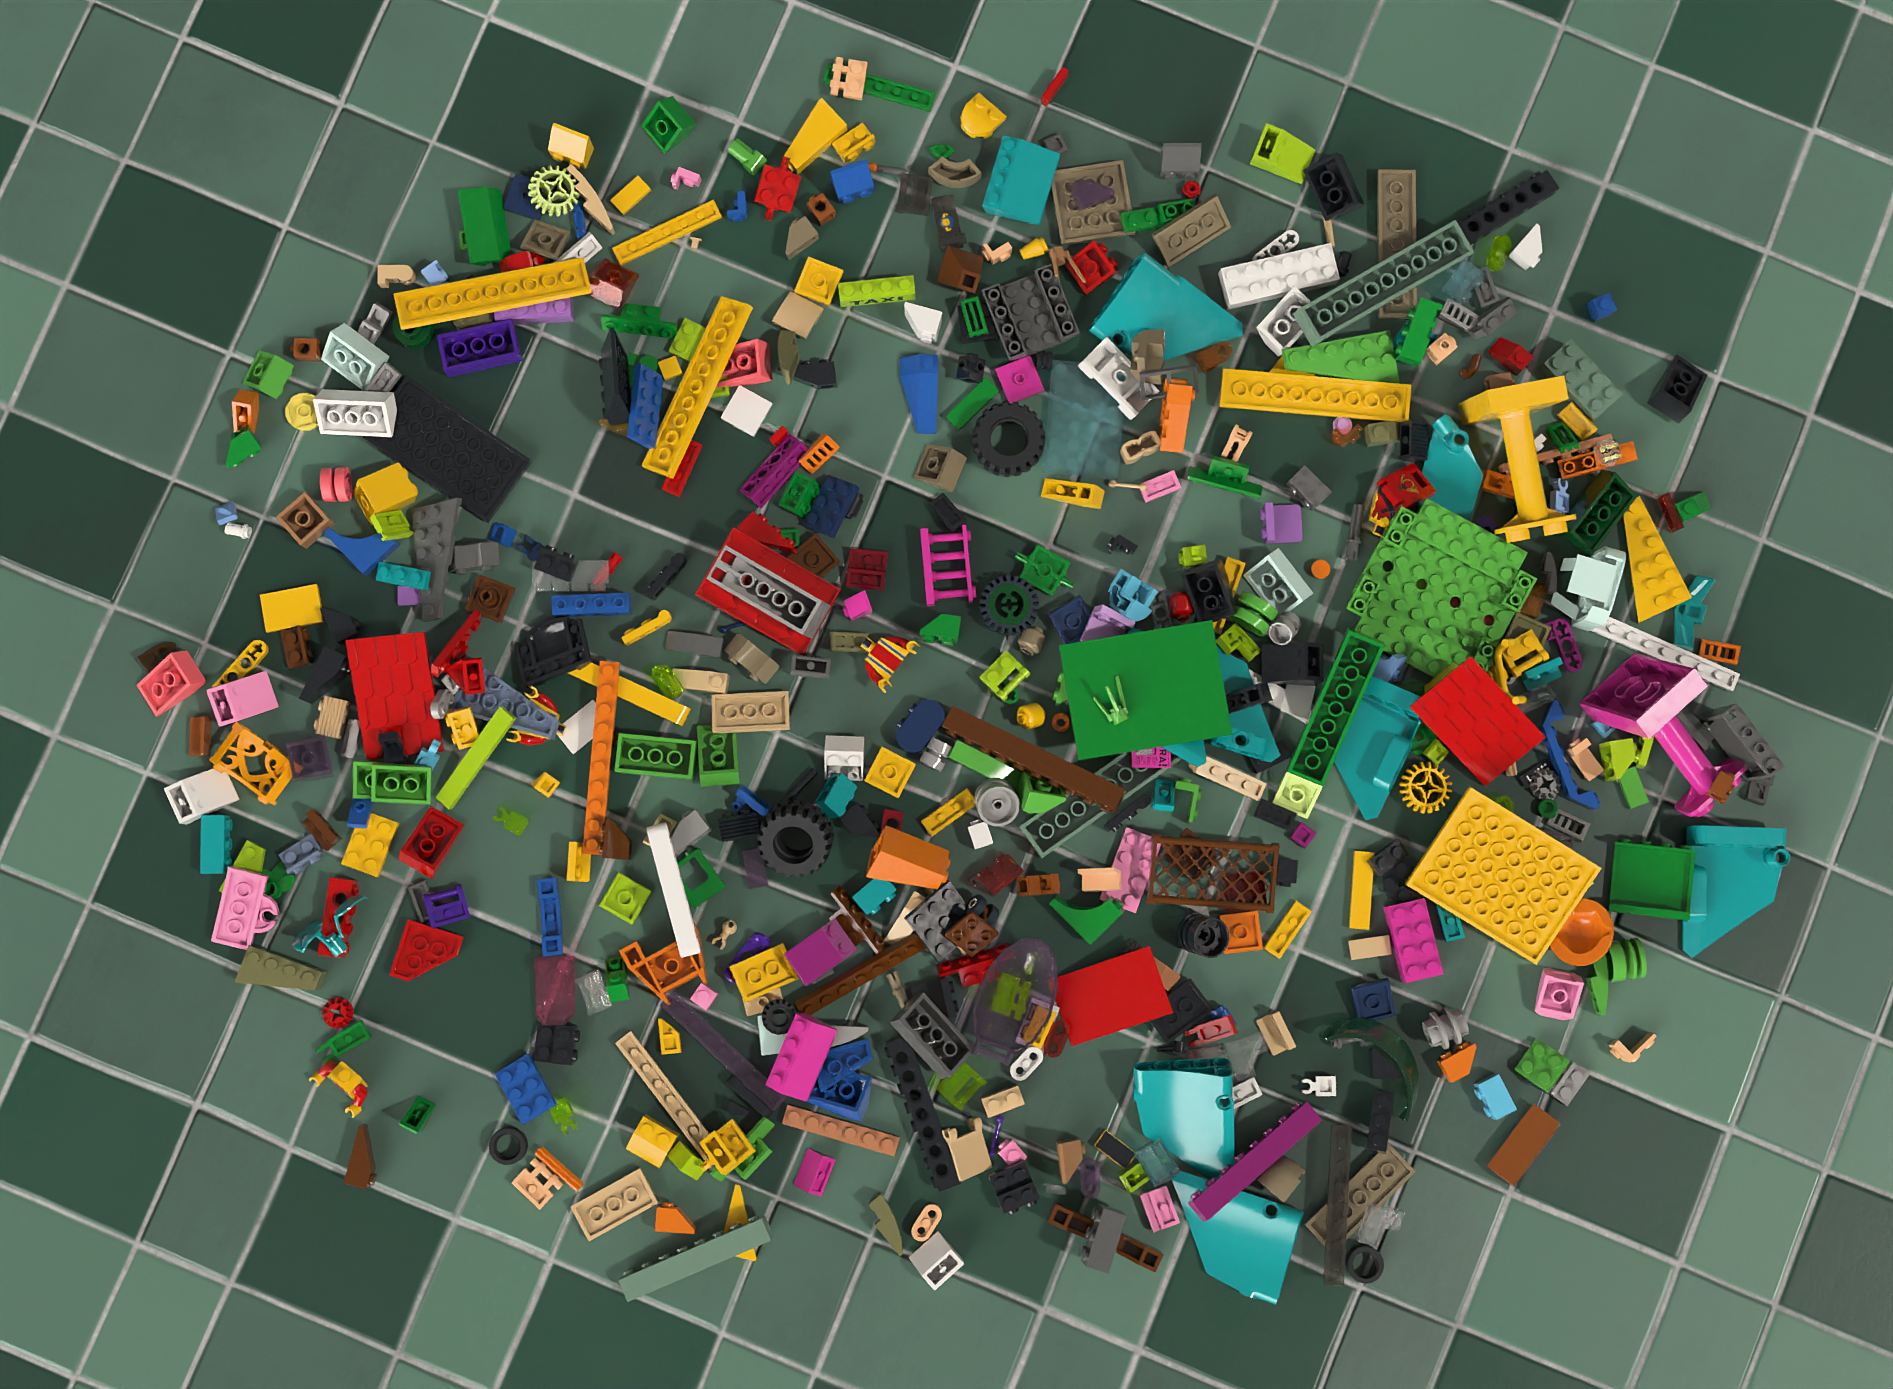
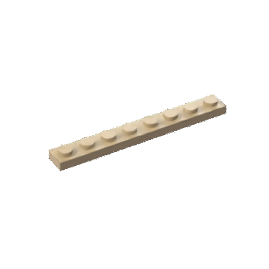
M630 1031L615 1044L706 1161L709 1157L699 1142L710 1134L634 1033Z

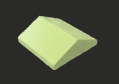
M1286 771L1272 803L1308 819L1323 786Z

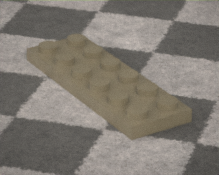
M1388 1143L1386 1154L1376 1153L1304 1225L1333 1253L1416 1171Z

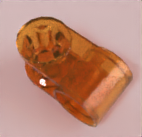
M1222 341L1196 354L1194 357L1203 373L1209 372L1227 361L1231 356L1232 346L1228 342ZM1220 349H1222L1223 351L1227 350L1226 355H1224V353H1219Z

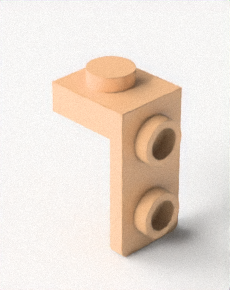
M1577 738L1569 744L1571 747L1565 750L1587 781H1591L1604 771L1588 749L1591 743L1587 738L1581 740Z
M1648 1032L1630 1051L1616 1039H1613L1608 1045L1612 1048L1610 1052L1617 1059L1621 1058L1624 1062L1629 1063L1635 1062L1641 1056L1640 1052L1644 1048L1648 1049L1654 1044V1039L1657 1035Z

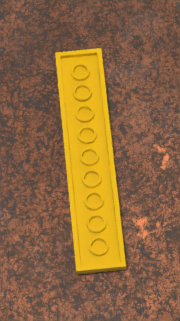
M581 257L394 293L400 327L401 330L589 294L591 293V287L584 259Z
M723 296L720 297L657 431L656 448L649 449L641 465L645 469L672 479L674 478L753 309L751 305Z
M1223 368L1219 407L1403 422L1409 420L1412 385Z

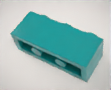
M201 815L200 874H227L228 867L232 866V859L229 857L230 850L232 849L230 831H232L233 822L228 815Z

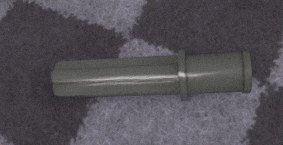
M1354 504L1352 508L1345 557L1346 560L1350 559V561L1358 560L1364 506L1361 504Z

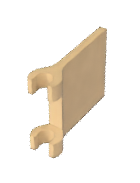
M980 1117L968 1119L967 1124L972 1131L957 1137L955 1128L942 1130L943 1137L949 1145L959 1181L966 1180L992 1168L982 1134V1120Z

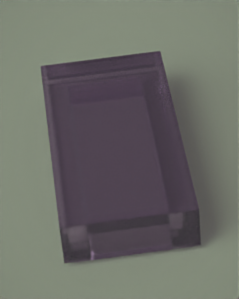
M756 848L742 851L749 889L769 886L765 863L760 856L761 850Z

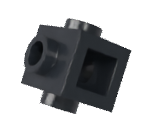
M967 353V356H959L956 379L966 383L983 382L986 360L979 358L978 354Z

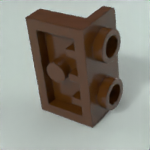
M298 625L296 628L281 631L288 668L295 669L313 664L314 652L311 647L309 648L308 640H310L308 629Z
M311 809L306 813L308 818L303 821L304 826L326 851H329L342 840L318 810Z

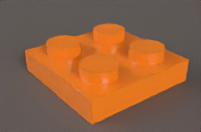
M1258 911L1219 915V919L1226 924L1229 930V943L1223 952L1224 954L1263 950Z

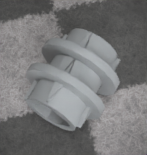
M1443 1007L1442 1016L1438 1017L1435 1012L1429 1013V1020L1422 1022L1424 1034L1431 1047L1441 1045L1443 1049H1448L1449 1040L1453 1039L1456 1044L1462 1043V1036L1469 1034L1467 1022L1459 1009L1450 1011L1448 1007Z

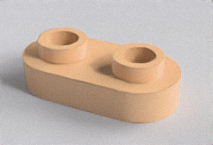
M926 1205L913 1224L911 1232L917 1241L927 1240L940 1221L942 1212L938 1205ZM930 1210L935 1211L936 1214L934 1217H930L928 1215V1212ZM919 1227H923L925 1229V1232L923 1234L918 1233L917 1230Z

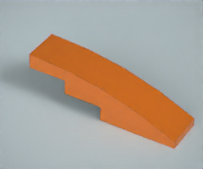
M1481 469L1484 476L1479 490L1515 500L1511 475H1503L1491 470Z

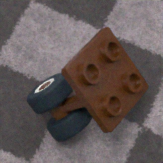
M980 894L973 896L968 901L965 911L967 915L945 932V937L970 956H974L999 935V932L991 926L999 916V909L993 904L986 906L987 900Z

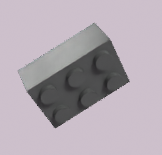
M1098 1203L1097 1208L1094 1207L1091 1219H1093L1091 1227L1088 1226L1085 1238H1087L1085 1246L1082 1245L1079 1257H1081V1261L1086 1267L1109 1274L1126 1215L1121 1210Z

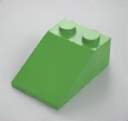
M698 725L697 737L701 787L740 784L736 732L713 734L712 725Z

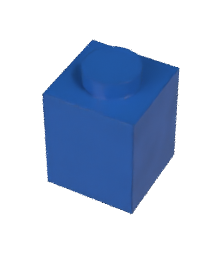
M1610 293L1592 299L1586 305L1593 322L1611 316L1617 310Z

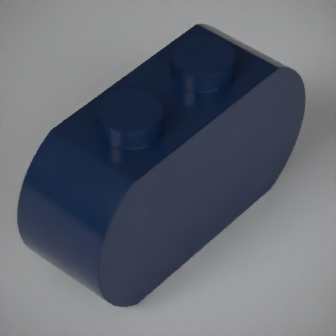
M922 700L918 705L914 703L908 711L910 713L906 720L902 718L896 726L898 728L896 732L898 745L905 752L911 754L920 753L944 723V710L936 701Z

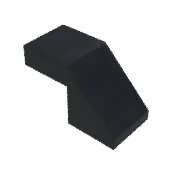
M398 731L378 734V741L384 749V763L408 765L403 739Z

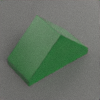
M418 1096L401 1120L399 1126L415 1134L423 1132L436 1104Z

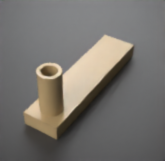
M1207 756L1206 763L1199 767L1189 763V768L1193 773L1251 799L1260 801L1266 783Z

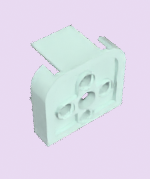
M1604 546L1595 551L1593 555H1590V558L1577 554V558H1563L1560 571H1573L1567 592L1577 594L1579 597L1575 605L1555 592L1553 593L1551 604L1572 618L1570 626L1591 631L1605 624L1615 601L1626 561V553Z

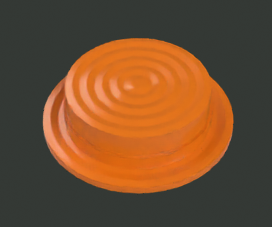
M1581 898L1550 944L1553 953L1563 962L1574 966H1585L1598 961L1610 948L1614 936L1613 921L1609 912L1601 904L1590 899Z

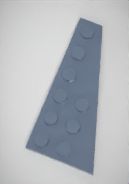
M483 665L485 693L465 695L461 688L455 693L454 702L451 705L453 710L470 706L474 718L489 722L499 706H503L516 717L510 728L555 739L560 721Z

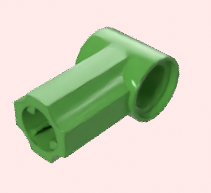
M738 138L730 144L728 153L740 161L743 167L753 175H756L767 162V159L760 152L752 150Z

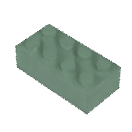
M1572 339L1538 368L1547 379L1564 376L1569 398L1567 400L1569 403L1573 401L1591 421L1599 417L1623 395Z

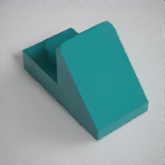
M1155 779L1152 802L1154 810L1173 812V780Z

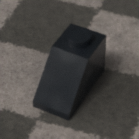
M324 607L320 609L336 643L343 645L346 643V640L355 639L362 635L360 632L362 627L357 618L354 619L349 615Z

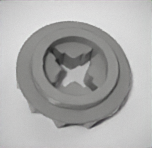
M1541 769L1536 771V776L1532 775L1531 779H1534V782H1530V790L1534 796L1544 800L1554 798L1559 793L1561 783L1559 776L1554 771ZM1543 779L1545 781H1552L1548 785V790L1546 787L1539 789V787L1543 784Z

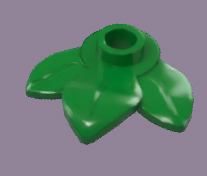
M283 862L277 864L272 871L262 869L261 874L269 875L265 894L274 900L278 899L283 892L289 891L295 882V876L287 874V868Z

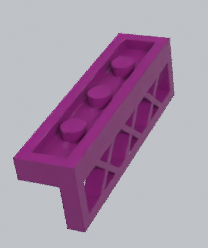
M788 434L739 491L762 509L801 465L798 461L807 452L808 448L800 440ZM793 441L794 443L786 449L787 445ZM777 457H780L777 462H774ZM752 485H755V487L750 492H748V489Z

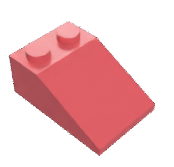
M754 339L736 344L721 375L727 376V380H720L716 388L753 385L772 381L769 343L760 339Z
M185 650L170 653L137 684V687L157 717L195 693L207 681L188 651Z

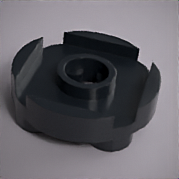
M1398 863L1385 872L1382 876L1385 894L1395 901L1404 902L1413 899L1419 892L1407 885L1405 887H1398L1399 882L1397 879L1405 878L1406 883L1415 868L1410 864Z

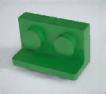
M795 472L778 506L804 519L810 511L815 497L819 494L821 485L814 479Z

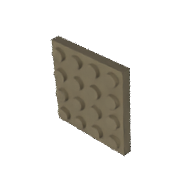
M1123 160L1056 170L1051 190L1061 246L1135 235L1136 231L1124 233L1120 218L1123 212L1132 211Z

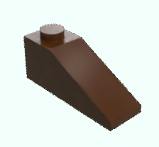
M362 1124L357 1131L343 1184L368 1189L371 1185H374L377 1174H375L376 1166L368 1125Z

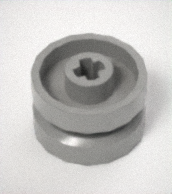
M990 778L983 781L978 786L974 795V802L980 818L991 826L1007 825L1016 818L1019 812L1020 802L1013 786L1004 779Z

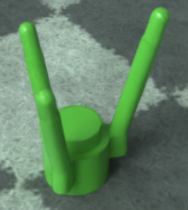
M1118 675L1115 676L1121 706L1117 705L1108 685L1105 686V689L1114 707L1110 710L1111 714L1096 696L1093 697V700L1107 716L1109 722L1113 721L1114 725L1129 719L1127 716L1129 712L1126 708Z

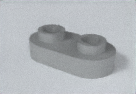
M439 689L432 700L430 710L434 719H443L451 704H453L454 696L449 689Z

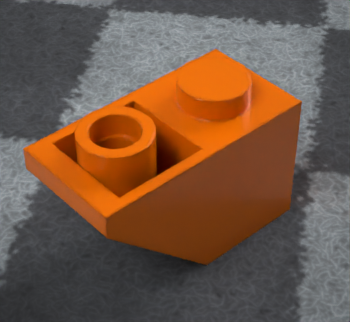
M1463 1042L1457 1046L1458 1049L1454 1052L1447 1051L1440 1055L1441 1059L1437 1060V1063L1448 1082L1453 1083L1470 1073L1476 1051L1475 1043Z

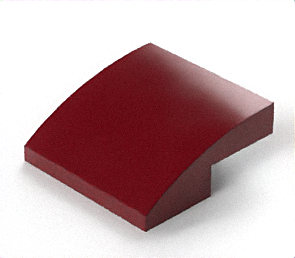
M850 547L846 587L884 591L888 551Z

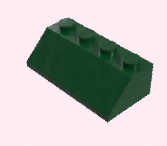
M1601 470L1567 514H1576L1577 519L1566 521L1568 532L1561 534L1572 544L1593 555L1637 498V495L1616 472Z

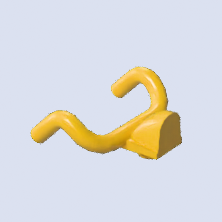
M1503 639L1496 647L1494 652L1495 666L1489 667L1488 675L1511 698L1514 704H1523L1527 701L1525 696L1515 697L1508 691L1506 682L1508 671L1504 668L1502 661L1503 651L1508 647L1514 646L1516 641L1514 639Z

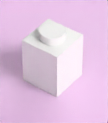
M981 819L970 822L971 826L968 827L974 849L993 844L988 825L985 822H982Z

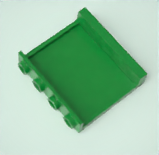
M1619 839V842H1615L1609 912L1689 921L1696 850H1692V846L1680 845V848H1671L1672 844L1667 843L1651 846L1652 842L1639 841V844H1632L1631 840Z

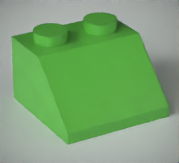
M259 350L242 384L277 399L282 394L283 386L287 379L291 377L294 365L277 355Z
M1023 771L1016 791L1023 811L1031 814H1042L1066 801L1064 789L1059 786L1054 788L1047 783V780L1043 778L1038 780L1032 777L1030 772Z

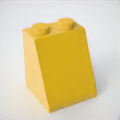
M399 462L358 479L353 491V496L371 526H373L370 517L373 514L401 510L415 502L418 495L417 487L414 483L410 482L407 470Z

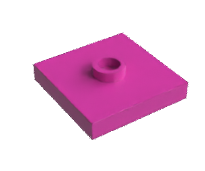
M1031 356L995 369L1008 404H1013V401L1018 402L1044 391Z

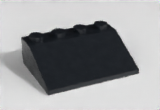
M613 327L609 329L601 349L602 358H599V366L603 371V375H600L601 385L604 386V391H601L603 403H605V408H602L604 419L608 420L610 426L629 423L631 406L628 356Z

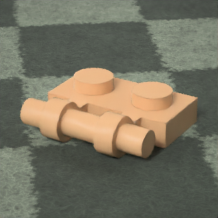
M836 57L832 68L834 74L833 80L830 81V94L837 96L838 90H844L843 98L862 100L868 62L849 59L848 66H843V58ZM841 74H847L845 82L840 81Z
M534 1158L530 1162L535 1168L531 1173L525 1168L514 1179L512 1184L540 1210L554 1195L549 1188L553 1185L559 1190L564 1184L558 1180L559 1177L556 1174L553 1175L546 1168V1164ZM539 1173L548 1180L545 1185L536 1177Z

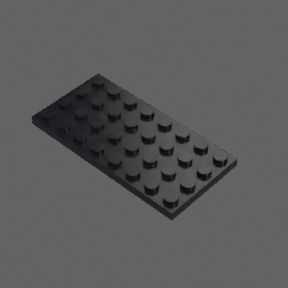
M406 376L394 392L397 413L393 436H363L362 438L450 498H461L462 506L489 523L527 470L532 460Z

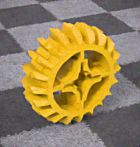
M1419 762V768L1416 764H1413L1412 770L1406 769V773L1409 776L1402 775L1401 777L1406 782L1399 783L1400 786L1405 787V789L1399 791L1400 794H1406L1402 800L1409 799L1407 807L1414 804L1413 811H1417L1420 807V813L1422 814L1425 813L1426 809L1428 813H1432L1433 808L1435 811H1439V805L1442 807L1446 805L1443 799H1450L1446 793H1452L1451 789H1447V786L1452 785V782L1445 781V779L1449 778V775H1442L1445 771L1443 768L1437 771L1438 764H1434L1432 768L1431 762H1427L1426 765L1423 762ZM1424 772L1420 783H1412L1418 773ZM1430 774L1436 777L1440 787L1433 784ZM1427 783V786L1432 788L1431 790L1424 792L1422 787H1418ZM1412 789L1419 792L1421 802L1414 797ZM1438 792V797L1432 803L1427 804L1430 794Z

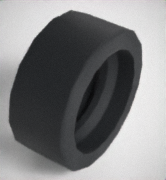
M504 1127L498 1130L489 1142V1153L497 1163L502 1165H512L520 1161L528 1149V1141L525 1134L515 1127ZM506 1134L514 1135L520 1142L519 1152L509 1158L503 1157L497 1150L498 1140Z
M1360 1244L1351 1248L1346 1254L1345 1268L1348 1274L1357 1282L1364 1284L1373 1283L1383 1273L1384 1261L1381 1254L1372 1246ZM1362 1252L1370 1253L1376 1262L1374 1271L1365 1276L1359 1275L1353 1268L1355 1256Z

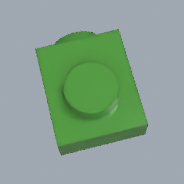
M1180 778V781H1175L1174 789L1192 793L1187 823L1191 824L1193 820L1197 819L1198 809L1195 808L1196 801H1200L1202 790H1199V785L1192 784V780Z

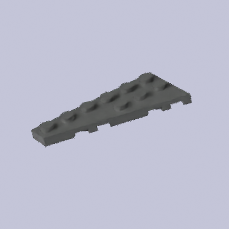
M454 498L412 509L417 569L431 572L428 590L419 589L422 622L443 619L446 601L444 591L446 583L449 582L447 573L449 565L452 564L456 539L454 530L455 524L459 521L457 511L458 505H461L462 502L461 498Z

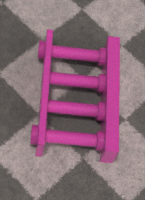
M962 525V532L932 535V533H928V528L920 529L927 607L935 606L934 601L943 598L968 596L969 603H973V598H976L975 586L971 585L967 542L971 541L970 530H966V525ZM963 540L964 551L936 554L930 552L929 545H932L933 542ZM965 559L966 570L935 572L931 569V563H935V561ZM967 579V589L933 590V582H936V580Z

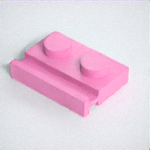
M1166 1185L1139 1194L1153 1233L1180 1223Z

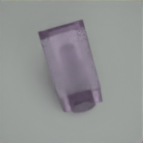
M1091 179L1075 181L1071 185L1070 190L1078 211L1112 200L1115 195L1113 189Z

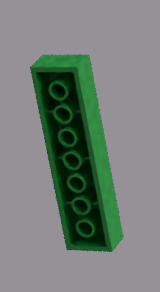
M1349 627L1347 628L1287 766V772L1324 786L1385 647L1383 641Z

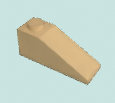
M673 668L670 687L727 694L730 676L729 674Z
M914 891L884 941L894 945L911 935L913 930L904 917L926 899L924 896Z

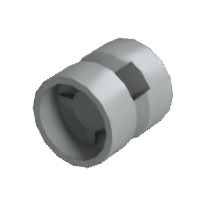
M1281 613L1269 627L1270 639L1278 645L1288 644L1300 630L1301 621L1295 613Z
M931 737L927 745L928 751L923 752L919 761L941 772L946 764L944 759L949 758L953 748Z

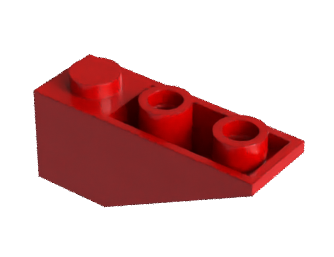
M752 511L737 527L742 533L770 549L793 554L797 553L794 548L795 543L789 537L783 538L780 535L782 532L775 525L771 527L767 524L768 519L761 513L757 515Z

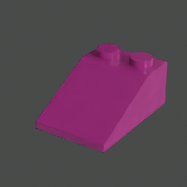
M835 918L787 951L784 956L804 985L807 986L849 957L857 949Z

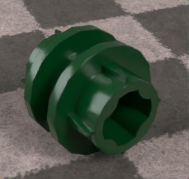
M397 315L394 319L393 331L401 344L407 348L420 349L428 345L433 339L434 325L420 326L414 329L413 333H408L409 329L401 330Z

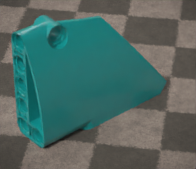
M1374 676L1369 681L1334 761L1365 820L1378 818L1411 750L1412 740L1422 721L1410 708V705L1419 699L1420 696Z

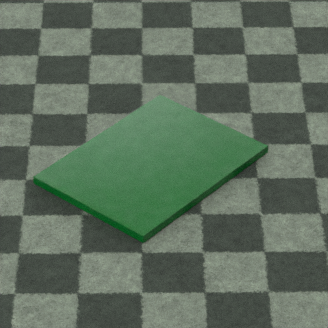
M1212 620L1059 645L1078 761L1233 735ZM1118 675L1126 708L1129 712L1127 714L1129 719L1114 725L1113 721L1109 722L1107 716L1093 700V697L1096 696L1111 714L1110 710L1114 707L1105 689V686L1108 685L1117 705L1121 706L1115 676Z

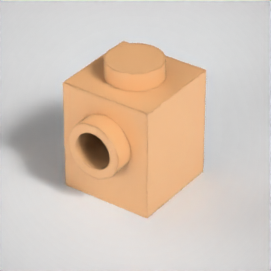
M1444 333L1426 349L1425 353L1438 365L1458 346L1452 336Z

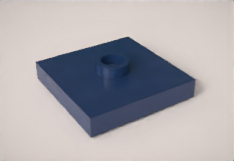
M515 173L503 209L540 221L543 208L536 209L537 203H531L533 197L528 195L529 191H531L528 188L529 184H531V178ZM539 188L541 196L546 200L547 195Z
M1078 595L1047 614L1063 643L1070 644L1076 643L1081 639L1091 612L1081 595Z
M1388 978L1350 986L1358 1025L1396 1016Z

